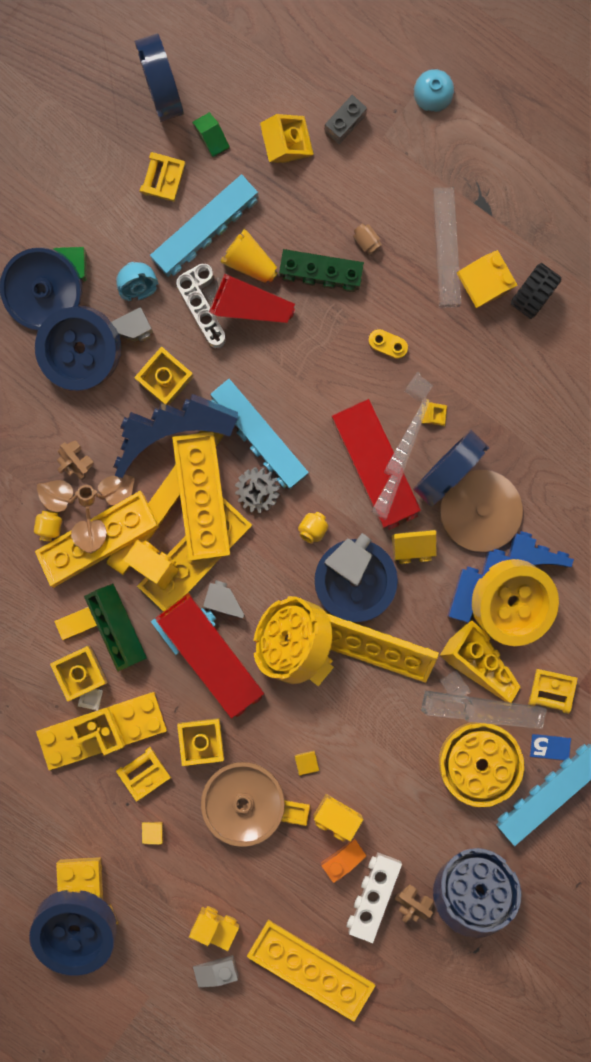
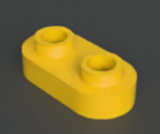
M374 330L369 336L368 342L373 350L394 359L404 357L408 351V345L404 339L384 330ZM377 336L382 337L383 341L381 343L376 342L375 338ZM399 344L402 349L396 351L394 345Z

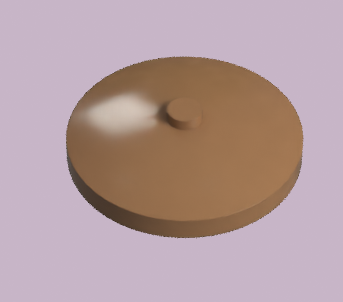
M488 470L468 472L453 488L445 493L440 505L441 522L447 535L457 545L474 552L492 551L507 544L517 533L523 515L522 501L515 486L504 476Z
M236 762L219 769L208 780L201 798V811L209 830L221 841L234 846H252L270 837L278 828L285 807L284 794L275 776L266 768L251 762Z

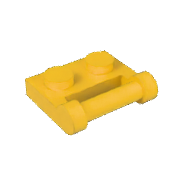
M151 152L145 181L141 185L139 192L175 202L186 163L179 159ZM158 163H163L156 189L152 188L151 185Z
M536 669L528 705H541L563 710V713L569 714L578 678ZM539 691L566 696L565 702L538 697Z
M151 747L147 748L144 754L124 768L120 767L116 770L136 802L171 778ZM151 759L153 765L130 780L128 774Z

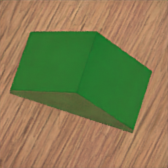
M210 112L192 122L212 158L230 148L219 123Z
M84 247L53 249L65 255L74 264L83 282L87 280L86 250Z

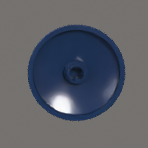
M35 247L16 254L6 264L0 279V295L4 307L14 320L27 328L39 330L42 323L54 312L80 305L82 283L76 267L65 255L50 248Z

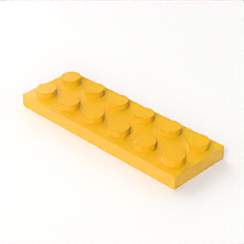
M214 432L172 437L189 560L230 555Z
M139 491L91 519V521H102L106 527V539L97 551L86 553L77 547L72 540L71 531L35 551L51 587L54 588L159 528L143 492Z
M223 498L230 549L249 530L252 524ZM185 535L167 554L176 562L174 566L179 570L165 590L147 577L137 587L162 611H165L188 594L223 556L189 560Z
M327 614L332 627L330 650L425 683L427 682L438 658V652Z
M155 691L109 706L125 745L167 731ZM106 708L36 731L48 770L102 753L96 736L76 744L68 725Z
M269 919L247 954L249 959L353 1022L375 987V983Z

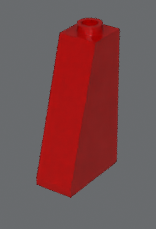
M224 274L209 312L221 317L288 323V320L294 315L295 303Z

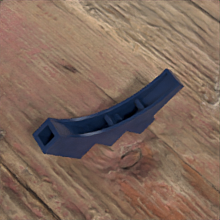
M194 394L191 395L190 400L185 399L182 407L183 411L161 403L159 409H154L151 416L152 420L130 412L129 417H124L120 426L123 429L122 437H124L120 449L123 450V454L121 457L117 456L113 466V468H116L115 476L123 478L127 468L137 455L163 437L179 432L196 430L211 431L230 436L238 419V412Z

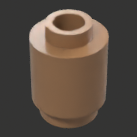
M362 223L354 230L356 234L353 238L364 252L367 251L369 255L382 245L380 237L369 224L365 226Z

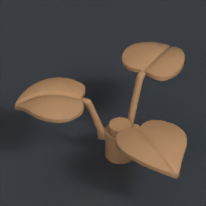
M124 475L123 478L110 476L103 479L98 485L99 493L91 486L83 485L75 492L74 497L72 486L62 480L37 484V491L44 507L55 513L65 511L68 503L72 504L78 498L80 505L86 509L87 522L80 521L76 523L72 528L71 537L77 547L86 553H93L103 545L106 539V527L100 520L91 521L89 507L94 504L95 496L101 500L106 498V502L110 506H114L132 496L135 479L133 476Z

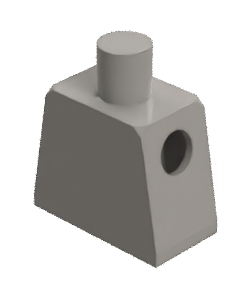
M361 533L355 543L347 538L326 559L324 564L357 586L372 556L365 550L372 540L363 533Z

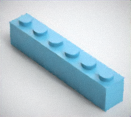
M241 174L150 255L151 259L167 277L171 274L173 276L182 269L181 265L183 263L192 261L197 256L196 252L200 248L205 249L212 242L211 239L216 234L221 235L227 229L226 225L231 221H237L242 216L244 209L247 207L250 209L257 203L258 191Z
M230 379L226 380L210 394L213 398L212 402L238 412V419L235 423V426L239 429L237 434L244 442L248 440L251 443L250 449L257 457L262 456L265 460L263 465L269 472L274 471L278 475L277 481L283 488L287 486L290 490L309 474L306 468Z
M591 744L580 746L575 751L577 754L572 759H565L560 764L561 768L557 772H550L544 778L545 782L541 786H534L529 791L530 795L526 799H519L513 805L514 809L511 812H505L497 819L499 821L496 824L497 827L514 846L591 780Z

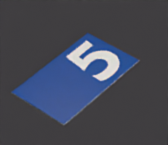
M532 734L530 757L565 760L569 758L571 738Z

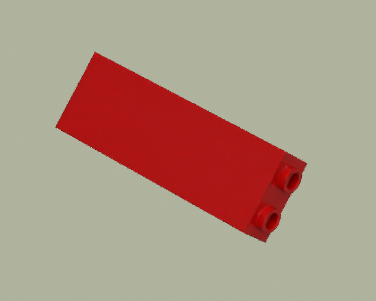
M367 399L332 415L333 424L382 529L387 527L388 530L399 526V521L405 518L407 522L417 518V513L421 509L370 400Z
M189 593L155 618L159 626L231 719L234 716L242 715L246 707L251 703L256 704L262 699V695L265 694L262 688Z

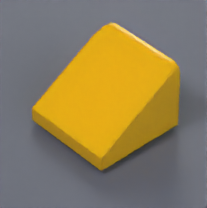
M431 402L423 403L420 423L445 426L447 405Z
M315 750L294 755L299 775L319 771Z
M142 822V844H163V822Z

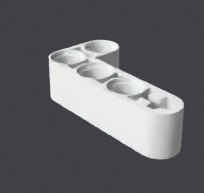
M200 264L180 275L176 284L209 345L213 348H220L226 342L225 333L215 315L209 312L210 306L201 292L202 288L212 283L214 275L209 265ZM201 271H208L210 275L206 279L199 278V273ZM183 281H190L192 283L191 287L183 289L181 287ZM194 298H199L202 300L200 306L194 307L191 305V301ZM206 315L212 318V321L207 325L201 323V318ZM213 328L217 336L221 335L218 342L215 339L212 340L213 335L210 330Z

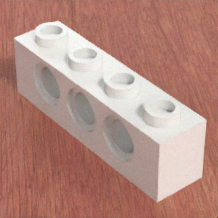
M378 852L376 857L372 856L368 866L371 871L369 876L364 877L361 888H364L361 896H357L354 903V908L357 909L354 916L350 915L346 927L349 928L350 935L373 943L400 871L401 861ZM378 872H384L386 878L384 881L378 882L375 880V875ZM370 892H377L379 894L376 901H369L367 899ZM365 911L372 914L368 921L360 919V915Z

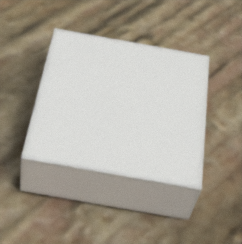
M94 689L81 695L78 706L98 711L103 690Z

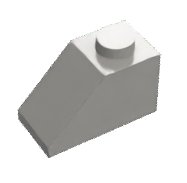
M141 307L111 322L117 329L120 337L135 342L138 340L140 342L145 341L153 333Z
M217 580L215 584L210 583L203 607L244 618L245 614L230 588H226L227 583Z
M233 955L193 966L198 987L220 986L238 981L239 975Z

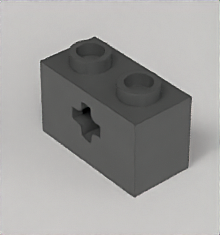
M351 95L326 122L324 132L340 145L366 116L367 107L355 96Z

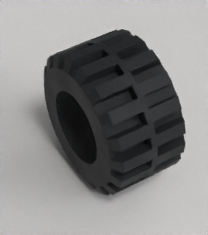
M538 264L511 300V305L529 319L534 318L558 287L562 277L545 264Z

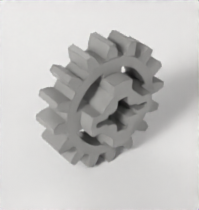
M256 467L252 471L246 470L244 472L245 475L239 476L240 482L235 484L239 488L235 494L241 496L238 502L244 501L243 508L250 506L251 512L256 508L259 513L263 509L269 510L271 505L277 502L275 499L280 496L276 492L280 486L275 485L278 479L271 478L272 472L265 474V468H262L259 472ZM251 478L250 485L246 486L248 479ZM270 493L268 500L264 501L265 495Z

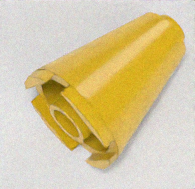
M245 229L236 237L227 249V254L220 260L224 265L263 283L267 281L272 282L278 274L275 271L277 266Z

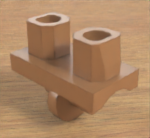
M76 440L68 444L64 442L57 451L61 456L57 459L61 465L57 471L59 473L66 471L69 476L75 473L80 480L86 476L94 462L89 456H85L81 460L78 459L76 454L82 448Z
M407 885L394 898L395 901L401 904L398 911L404 914L402 921L405 923L409 919L417 922L419 917L426 920L433 914L431 909L434 900L428 896H423L420 902L414 900L418 890L412 885Z

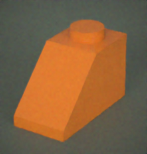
M353 839L323 860L321 866L334 883L349 873L367 855L356 839Z

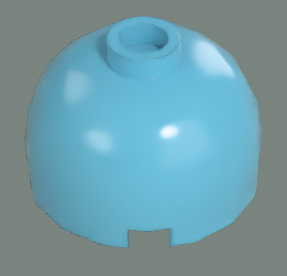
M431 69L422 73L414 86V99L426 111L439 112L447 108L454 95V84L451 77L438 69Z
M130 262L119 271L116 283L120 297L124 300L132 301L131 298L137 296L138 300L152 295L157 290L158 280L152 268L147 264Z

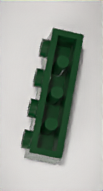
M283 249L279 277L283 278L282 280L286 282L299 280L303 281L305 285L314 286L315 283L323 284V287L328 289H335L336 286L342 287L347 292H355V290L360 288L364 262Z
M114 583L85 595V601L117 672L147 659Z

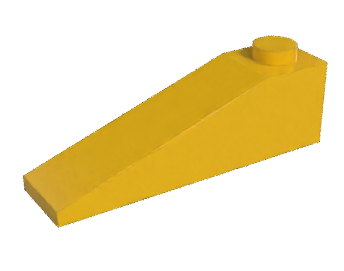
M470 621L449 639L439 656L456 670L508 704H511L520 689V685L510 669L503 664L499 657L500 653L493 648L488 634L476 623Z

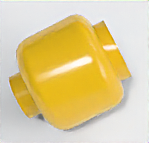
M42 511V514L36 516L34 533L40 536L39 540L52 542V538L60 536L62 519L58 516V513Z
M319 512L306 514L298 526L299 536L311 544L321 541L328 530V523L325 521L326 517Z

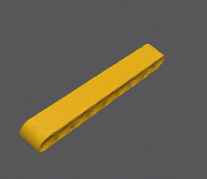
M199 431V433L211 432V431ZM214 432L215 446L224 436L223 434ZM176 465L148 503L159 526L180 498ZM156 530L138 539V541L143 543L146 540L148 542ZM135 542L112 554L106 564L124 575L131 566L125 563L123 559Z

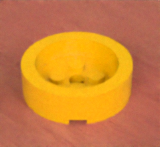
M518 559L505 560L490 567L483 578L478 580L472 595V611L478 625L493 639L508 646L526 645L542 637L552 626L559 607L558 591L553 580L535 565ZM511 596H516L518 600L512 606L508 605V599Z
M289 596L288 599L278 600L273 603L261 617L253 641L256 642L254 658L258 668L265 675L289 684L302 683L313 677L324 664L331 646L332 627L327 613L320 606L294 596ZM287 634L289 642L285 640Z
M471 722L458 727L446 738L439 754V772L443 783L457 799L471 806L490 807L507 800L517 790L523 777L524 758L517 741L506 730L491 723ZM480 759H485L488 763L487 768L482 771L478 770L476 762Z

